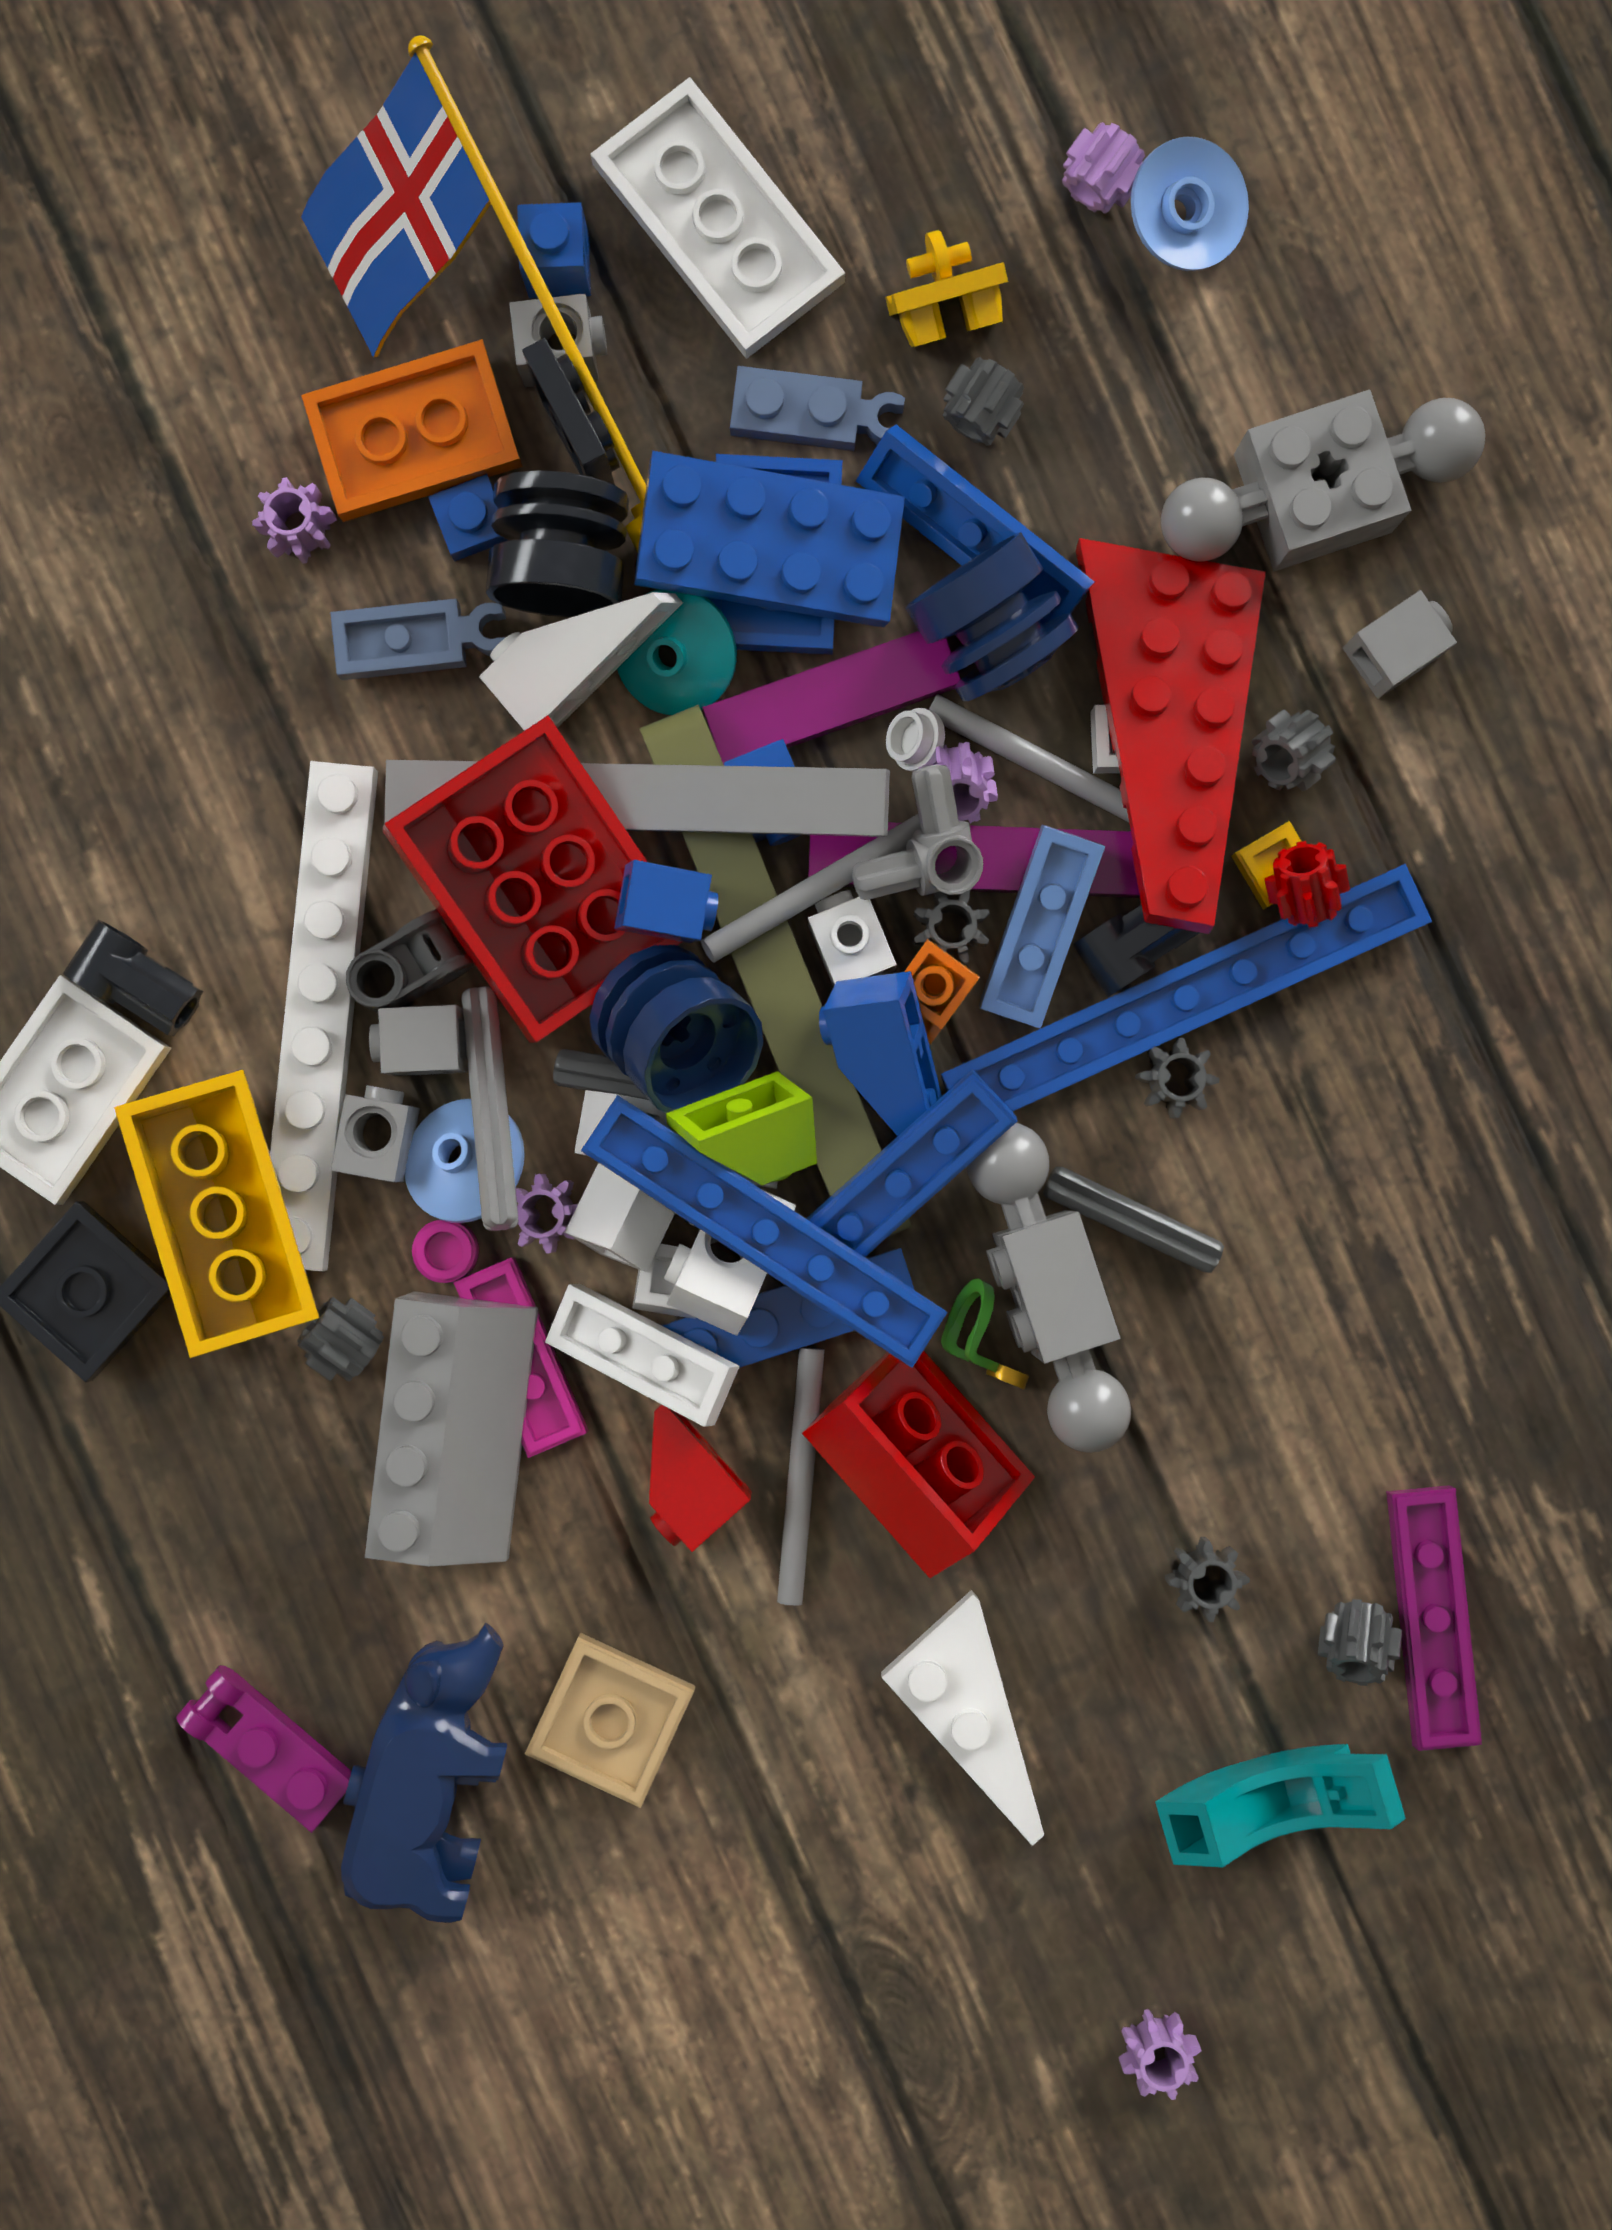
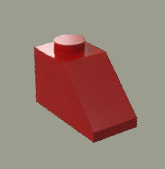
M659 1404L654 1411L649 1504L656 1512L650 1517V1520L670 1544L676 1546L682 1541L693 1552L750 1501L752 1491L685 1416Z

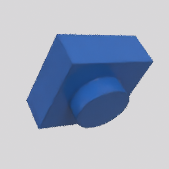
M487 474L428 496L454 562L489 549L496 544L509 541L496 534L491 527L492 515L498 508L493 501L494 489Z

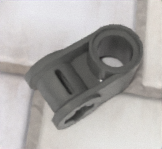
M434 909L413 919L394 935L356 956L346 971V985L349 993L358 1003L378 1013L380 1008H401L427 992L449 984L468 972L475 964L468 954L463 955L445 925L444 919L437 909ZM429 939L432 940L441 955L440 961H438L428 944ZM378 967L391 968L395 976L392 990L386 996L380 998L368 997L364 988L368 973Z

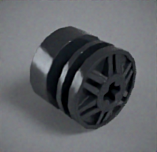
M556 471L515 472L502 476L494 484L493 501L498 509L492 515L491 527L496 534L509 541L496 544L489 551L486 594L490 600L502 606L526 613L568 618L622 601L624 565L621 559L607 551L620 548L626 542L627 531L624 524L621 523L628 517L629 498L625 491L614 484L590 476Z

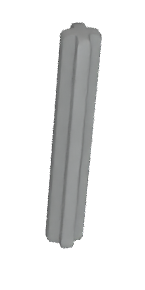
M491 987L468 988L463 992L462 1004L481 1216L486 1230L500 1231L516 1227L519 1220L498 1001Z

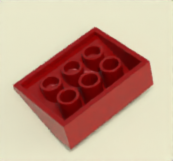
M549 715L384 823L382 832L529 1043H537L592 1005L596 992L610 971L631 954L653 945H679L682 943L680 941L614 929L625 865L633 860L647 862V860Z

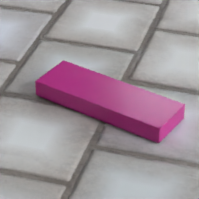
M515 1257L453 1282L460 1298L536 1307ZM539 1313L535 1328L532 1367L527 1391V1409L523 1422L521 1442L528 1458L586 1434L589 1431L553 1346L545 1343L548 1334Z

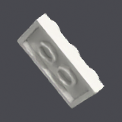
M59 975L0 1061V1167L54 1205H64L118 1127L119 1122L114 1107L136 1101L171 1050V1047L69 978Z

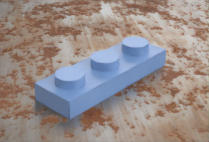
M1043 824L1041 825L979 1003L980 1009L1041 1029L1104 852V845Z

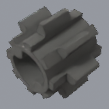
M978 357L970 369L961 364L945 389L947 394L943 398L947 405L943 410L945 411L943 417L953 426L952 428L959 434H963L977 444L980 442L986 446L991 445L997 434L1002 438H1006L1021 415L1020 410L1024 403L1019 399L1023 394L1024 386L1009 369H1005L994 360H983L981 357Z
M1285 709L1281 710L1266 721L1267 728L1252 739L1251 743L1254 745L1252 756L1256 757L1257 766L1254 769L1258 776L1262 774L1269 781L1268 786L1280 791L1285 786L1287 789H1290L1297 785L1302 792L1306 791L1321 779L1320 773L1335 762L1336 758L1332 755L1335 745H1332L1330 740L1333 731L1329 725L1325 727L1318 720L1319 715L1306 710L1301 715L1300 712H1297L1290 716Z
M970 890L960 894L958 900H948L947 895L943 892L934 893V910L916 908L913 916L922 922V925L926 926V930L914 938L913 944L914 946H922L929 939L948 954H954V958L966 966L969 962L968 944L972 947L974 945L986 947L989 939L981 934L982 931L976 930L978 923L983 922L990 914L989 910L977 909L973 911L967 905L970 898ZM943 913H955L966 922L967 926L963 928L959 935L960 942L948 943L937 936L935 930L940 926Z
M1185 1038L1176 1039L1169 1054L1156 1046L1148 1050L1150 1062L1154 1066L1151 1071H1144L1135 1076V1079L1143 1083H1149L1152 1091L1144 1102L1146 1107L1163 1101L1166 1103L1169 1117L1172 1119L1180 1117L1182 1108L1185 1107V1102L1187 1105L1191 1104L1197 1110H1204L1208 1107L1202 1091L1205 1086L1214 1085L1220 1081V1078L1212 1074H1206L1203 1064L1210 1057V1051L1207 1050L1195 1056L1188 1054L1189 1048H1186ZM1171 1061L1183 1064L1189 1071V1074L1183 1080L1188 1088L1183 1096L1172 1094L1165 1086V1083L1171 1077L1166 1069V1066Z
M331 1297L329 1301L323 1303L317 1310L320 1318L309 1321L297 1340L299 1343L297 1346L306 1351L304 1357L307 1358L305 1364L327 1380L331 1381L337 1373L346 1381H351L372 1360L384 1336L382 1335L383 1332L375 1327L377 1321L374 1320V1317L376 1315L353 1298H350L344 1305L336 1298Z
M1204 1536L1200 1537L1195 1551L1187 1554L1179 1548L1174 1550L1176 1557L1181 1562L1178 1570H1173V1573L1165 1575V1581L1170 1586L1181 1588L1179 1591L1181 1595L1178 1597L1176 1605L1184 1613L1191 1610L1192 1607L1197 1609L1200 1605L1202 1614L1207 1621L1214 1622L1216 1614H1219V1608L1226 1605L1237 1611L1241 1608L1234 1596L1237 1588H1242V1585L1250 1583V1578L1243 1572L1233 1571L1236 1567L1233 1563L1236 1561L1238 1553L1231 1546L1224 1548L1221 1552L1217 1549L1214 1553L1210 1540ZM1210 1565L1219 1566L1220 1579L1210 1581L1207 1592H1195L1193 1588L1194 1579H1200L1205 1576V1567Z
M1352 1599V1602L1337 1603L1334 1611L1326 1614L1325 1626L1320 1628L1318 1656L1327 1657L1326 1668L1328 1672H1334L1336 1679L1342 1682L1357 1683L1360 1686H1368V1683H1382L1385 1681V1675H1388V1672L1394 1671L1395 1660L1400 1659L1402 1630L1392 1628V1614L1386 1613L1383 1610L1384 1606L1377 1603L1362 1602L1360 1599Z

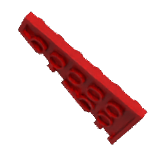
M1079 538L1076 547L1079 570H1082L1084 574L1094 581L1087 592L1085 604L1089 623L1093 625L1098 652L1097 669L1103 701L1106 706L1113 753L1117 754L1121 775L1119 787L1123 808H1127L1133 846L1131 851L1144 921L1146 923L1209 934L1215 924L1266 572L1209 561H1191L1181 556Z

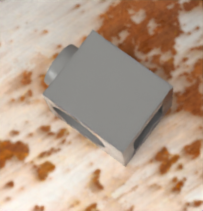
M586 294L552 297L569 332L576 336L574 342L593 380L599 379L596 357L607 355L603 317H591ZM539 299L509 302L516 365L524 388L535 387L522 349L543 338H546L548 341L556 332ZM551 349L556 359L566 354L564 349Z
M1419 590L1357 632L1342 649L1376 698L1379 699L1440 658L1457 641L1451 634L1453 626L1446 611L1437 602H1429L1423 592Z
M457 1005L378 1009L379 1024H371L369 1047L372 1061L381 1063V1073L390 1076L468 1073L463 1008Z
M366 1085L364 1098L345 1094L331 1171L390 1182H406L404 1173L420 1108L402 1105L405 1092ZM382 1115L390 1123L391 1138L384 1148L374 1151L366 1144L363 1130L370 1118Z

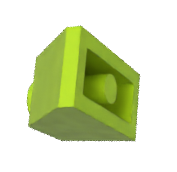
M778 1071L666 1113L667 1125L696 1150L760 1185L784 1180L792 1173L817 1164L813 1099Z

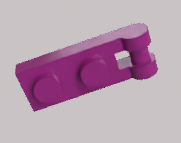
M219 1665L205 1682L208 1689L198 1701L192 1699L187 1702L177 1714V1722L188 1734L198 1740L205 1741L312 1833L346 1793L352 1771L239 1674L227 1666ZM227 1705L233 1706L243 1714L233 1728L218 1716Z

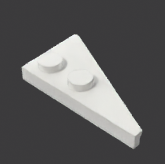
M971 1590L881 1671V1677L1033 1846L1044 1836L980 1601Z

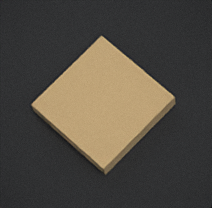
M580 1633L525 1755L641 1808L694 1693L695 1685Z

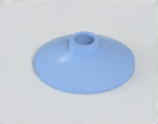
M1179 137L1165 142L1154 149L1140 165L1131 190L1132 218L1142 243L1162 263L1184 271H1197L1209 268L1231 254L1245 231L1249 211L1246 184L1234 160L1218 145L1198 137ZM1175 200H1179L1185 206V220H1182L1177 214Z
M471 1099L449 1102L430 1113L413 1134L406 1163L405 1181L413 1200L426 1213L445 1222L466 1223L482 1218ZM508 1115L516 1188L524 1166V1143L518 1126ZM461 1145L459 1158L453 1163H448L452 1151Z

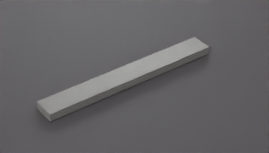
M386 760L385 823L478 761ZM581 763L626 831L888 836L890 771L887 769Z

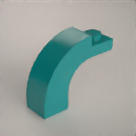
M1348 1744L1291 1749L1226 1766L1200 1776L1155 1801L1173 1865L1225 1867L1251 1848L1289 1833L1326 1827L1392 1829L1406 1819L1387 1754H1351Z

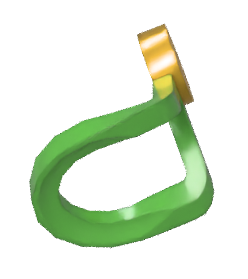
M979 1278L973 1279L964 1286L951 1308L941 1339L942 1347L946 1352L955 1357L987 1369V1375L1025 1389L1029 1378L1028 1375L980 1356L976 1352L989 1324L995 1295L994 1289L989 1283ZM981 1295V1308L976 1323L968 1336L965 1350L957 1346L956 1342L965 1316L974 1300Z

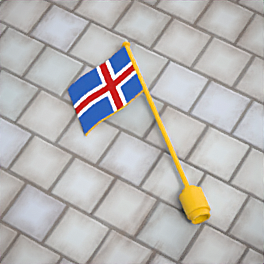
M415 36L408 45V52L412 58L380 111L325 171L308 199L301 218L372 356L378 357L385 340L402 314L454 261L489 206L492 205L547 317L580 377L594 410L601 416L614 443V450L640 500V503L630 510L634 520L625 526L638 553L646 484L429 52L433 46L432 41L426 36Z

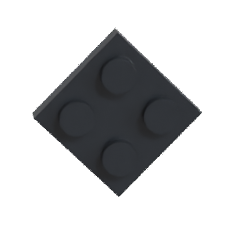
M546 338L522 349L537 395L579 475L590 476L615 485L612 472L620 468V465L612 449L615 447L599 413L597 411L591 413L582 393L584 391L583 384L569 356L564 354L556 359Z
M76 1201L0 1286V1306L86 1383L93 1381L171 1293L165 1274L157 1265L85 1201Z

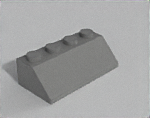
M416 1291L395 1298L365 1558L428 1567L506 1562L509 1559L522 1451V1430L524 1417H526L529 1375L531 1374L534 1336L539 1307L464 1299Z

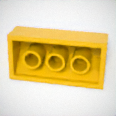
M239 1070L114 1107L190 1358L320 1318L245 1071Z

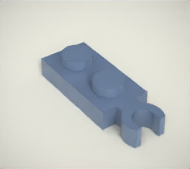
M738 366L730 434L736 437L854 451L857 433L867 434L870 440L878 445L886 430L889 429L879 423V416L885 412L903 414L905 397L894 392H884L878 394L872 400L861 399L863 381Z
M457 599L330 612L336 673L341 680L467 667L465 649L476 648L481 653L490 656L493 649L505 639V637L488 639L482 635L483 627L486 623L492 620L506 619L503 606L497 603L481 604L469 616L461 615V606Z

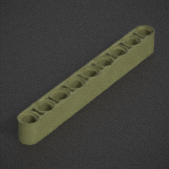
M699 705L639 728L654 765L724 766ZM681 832L697 872L712 875L709 891L718 893L716 918L720 928L777 896L752 834ZM786 920L733 951L731 955L753 1009L762 1022V1031L779 1072L813 1099L817 1165L831 1197L879 1154L881 1148L856 1088L838 1068L833 1046L826 1045L822 1039L819 1027V1012L822 1004ZM909 1218L889 1236L911 1228Z

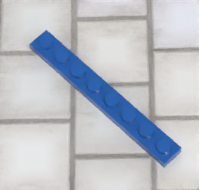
M1406 864L1359 884L1348 892L1340 894L1342 909L1337 911L1335 918L1319 922L1317 927L1309 928L1308 924L1300 923L1294 926L1288 922V918L1282 919L940 1074V1077L948 1092L973 1069L1013 1112L1148 1051L1154 1046H1159L1432 922L1411 874Z

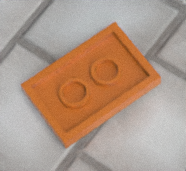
M483 339L301 395L335 508L342 522L436 494L485 474L491 477L523 467Z

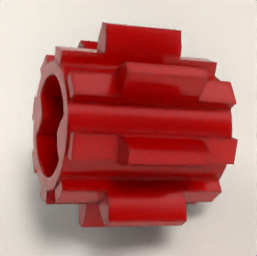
M1306 841L1296 842V846L1288 850L1283 848L1277 853L1278 858L1273 860L1274 875L1264 878L1269 904H1278L1281 919L1285 920L1288 918V922L1294 926L1300 923L1308 924L1309 928L1317 927L1319 922L1335 918L1337 911L1342 909L1340 894L1350 891L1347 868L1345 864H1336L1334 850H1327L1325 844L1318 842L1314 845L1306 844Z

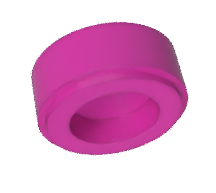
M435 1220L426 1224L417 1233L412 1245V1257L416 1268L423 1276L438 1283L457 1281L468 1275L474 1268L479 1254L476 1236L467 1225L442 1220Z

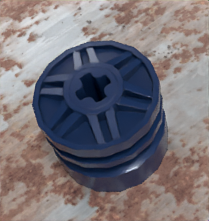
M1021 532L1004 539L968 561L924 591L905 607L927 644L942 641L955 634L960 640L961 645L941 665L946 674H952L972 663L976 666L955 686L962 701H970L988 692L1005 689L1025 678L1051 659L1059 646L1066 642L1078 629V625L1070 613L1056 617L1043 625L1040 622L1041 618L1060 603L1061 597L1057 591L1039 595L1031 600H1027L1022 591L1036 579L1043 568Z
M653 945L628 956L610 971L596 992L589 1017L592 1038L611 1062L615 1063L624 1075L632 1080L637 1089L658 1110L665 1113L745 1084L757 1066L763 1047L762 1022L753 1008L730 986L722 983L716 973L706 967L694 953L678 945Z

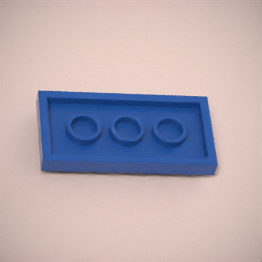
M652 451L649 461L634 585L884 628L890 622L905 496Z

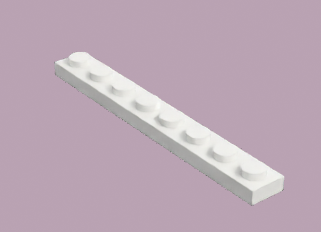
M310 761L270 1156L305 1270L327 1271L337 1172L331 1171L346 1094L355 999L349 993L346 985V971L351 961L360 954L378 771L370 766Z

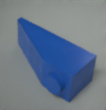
M908 971L836 981L825 1006L821 1007L819 1012V1027L822 1039L826 1045L833 1046L837 1065L841 1072L893 1132L899 1136L942 1097L912 973Z

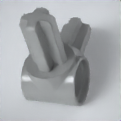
M928 765L912 773L911 778L921 828L912 833L913 839L907 841L906 851L858 862L853 866V883L860 899L869 900L916 888L921 896L940 891L949 895L962 894L972 889L979 881L983 871V857L979 848L972 842L969 823L958 820L950 770L946 765ZM949 846H955L957 859L954 866L943 874H937L935 871V861L938 854Z

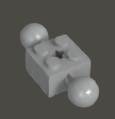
M1369 389L1248 429L1233 454L1244 486L1231 489L1219 480L1206 477L1194 478L1180 484L1168 496L1162 509L1161 530L1168 546L1182 558L1199 562L1209 561L1222 556L1236 543L1242 526L1257 522L1274 572L1390 534L1412 511L1400 474L1413 471L1422 479L1439 483L1453 481L1464 476L1476 465L1482 455L1485 445L1484 424L1477 411L1469 404L1455 398H1438L1426 402L1416 409L1407 420L1402 434L1387 438L1371 390ZM1312 475L1322 477L1325 480L1314 481Z
M1015 1123L967 1166V1173L973 1187L984 1198L1001 1204L1008 1225V1229L992 1234L996 1248L986 1250L987 1257L998 1287L1002 1286L1004 1290L1008 1288L1011 1290L1016 1308L1006 1311L1018 1348L1022 1347L1024 1353L1031 1351V1354L1044 1364L1053 1362L1059 1382L1050 1394L1047 1414L1054 1434L1062 1443L1074 1450L1089 1453L1103 1451L1116 1444L1125 1434L1130 1423L1131 1404L1127 1392L1117 1379L1104 1371L1096 1370L1089 1349L1121 1338L1080 1214L1077 1211L1063 1210L1045 1216L1038 1191L1042 1188L1048 1176V1151L1038 1134L1027 1126Z

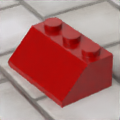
M924 1350L913 1368L887 1352L836 1397L802 1432L804 1437L930 1579L973 1553L1035 1478L1031 1471Z

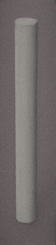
M936 695L929 710L939 715L945 727L1129 822L1127 808H1123L1119 788L941 695Z
M918 814L889 830L887 837L875 838L702 939L701 944L707 956L715 963L853 882V866L856 863L906 851L907 841L913 839L912 833L921 828Z
M799 1348L777 1602L784 1605H802L816 1449L804 1437L802 1432L819 1416L825 1349Z

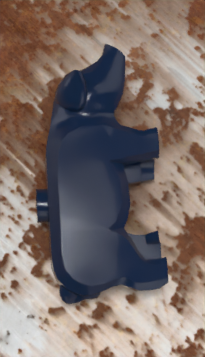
M485 1623L479 1633L469 1640L446 1645L442 1641L436 1640L426 1644L412 1657L406 1672L380 1719L366 1767L353 1766L343 1804L356 1808L344 1850L341 1876L344 1883L345 1896L356 1900L362 1906L369 1909L409 1908L426 1920L452 1923L462 1920L470 1884H459L452 1881L472 1878L481 1839H461L444 1831L449 1823L457 1784L478 1786L479 1782H496L499 1780L508 1744L490 1742L471 1730V1722L467 1713L484 1694L504 1647L500 1636L488 1623Z

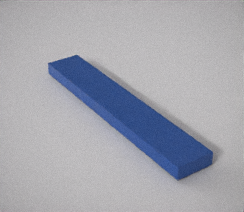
M618 1095L581 1149V1152L912 1368L948 1313L742 1176L700 1153L684 1138Z

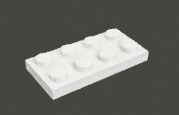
M690 77L590 154L595 169L746 359L845 283L844 270Z

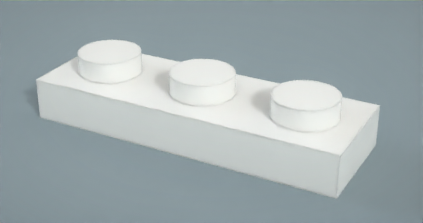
M582 1284L568 1285L545 1340V1343L703 1427L715 1425L740 1367Z

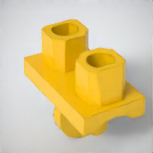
M935 230L925 235L927 253L906 259L911 279L932 273L934 282L885 297L889 315L899 314L901 326L910 346L916 347L946 338L938 302L959 296L967 331L1002 322V298L999 284L1008 282L1004 262L953 276V266L972 261L969 244L964 242L947 247L941 231Z

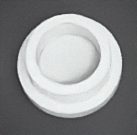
M915 708L911 711L899 713L889 725L886 735V747L889 755L901 768L911 772L918 770L919 767L933 765L937 761L935 748L938 746L943 748L945 741V729L941 718L934 711L925 708Z

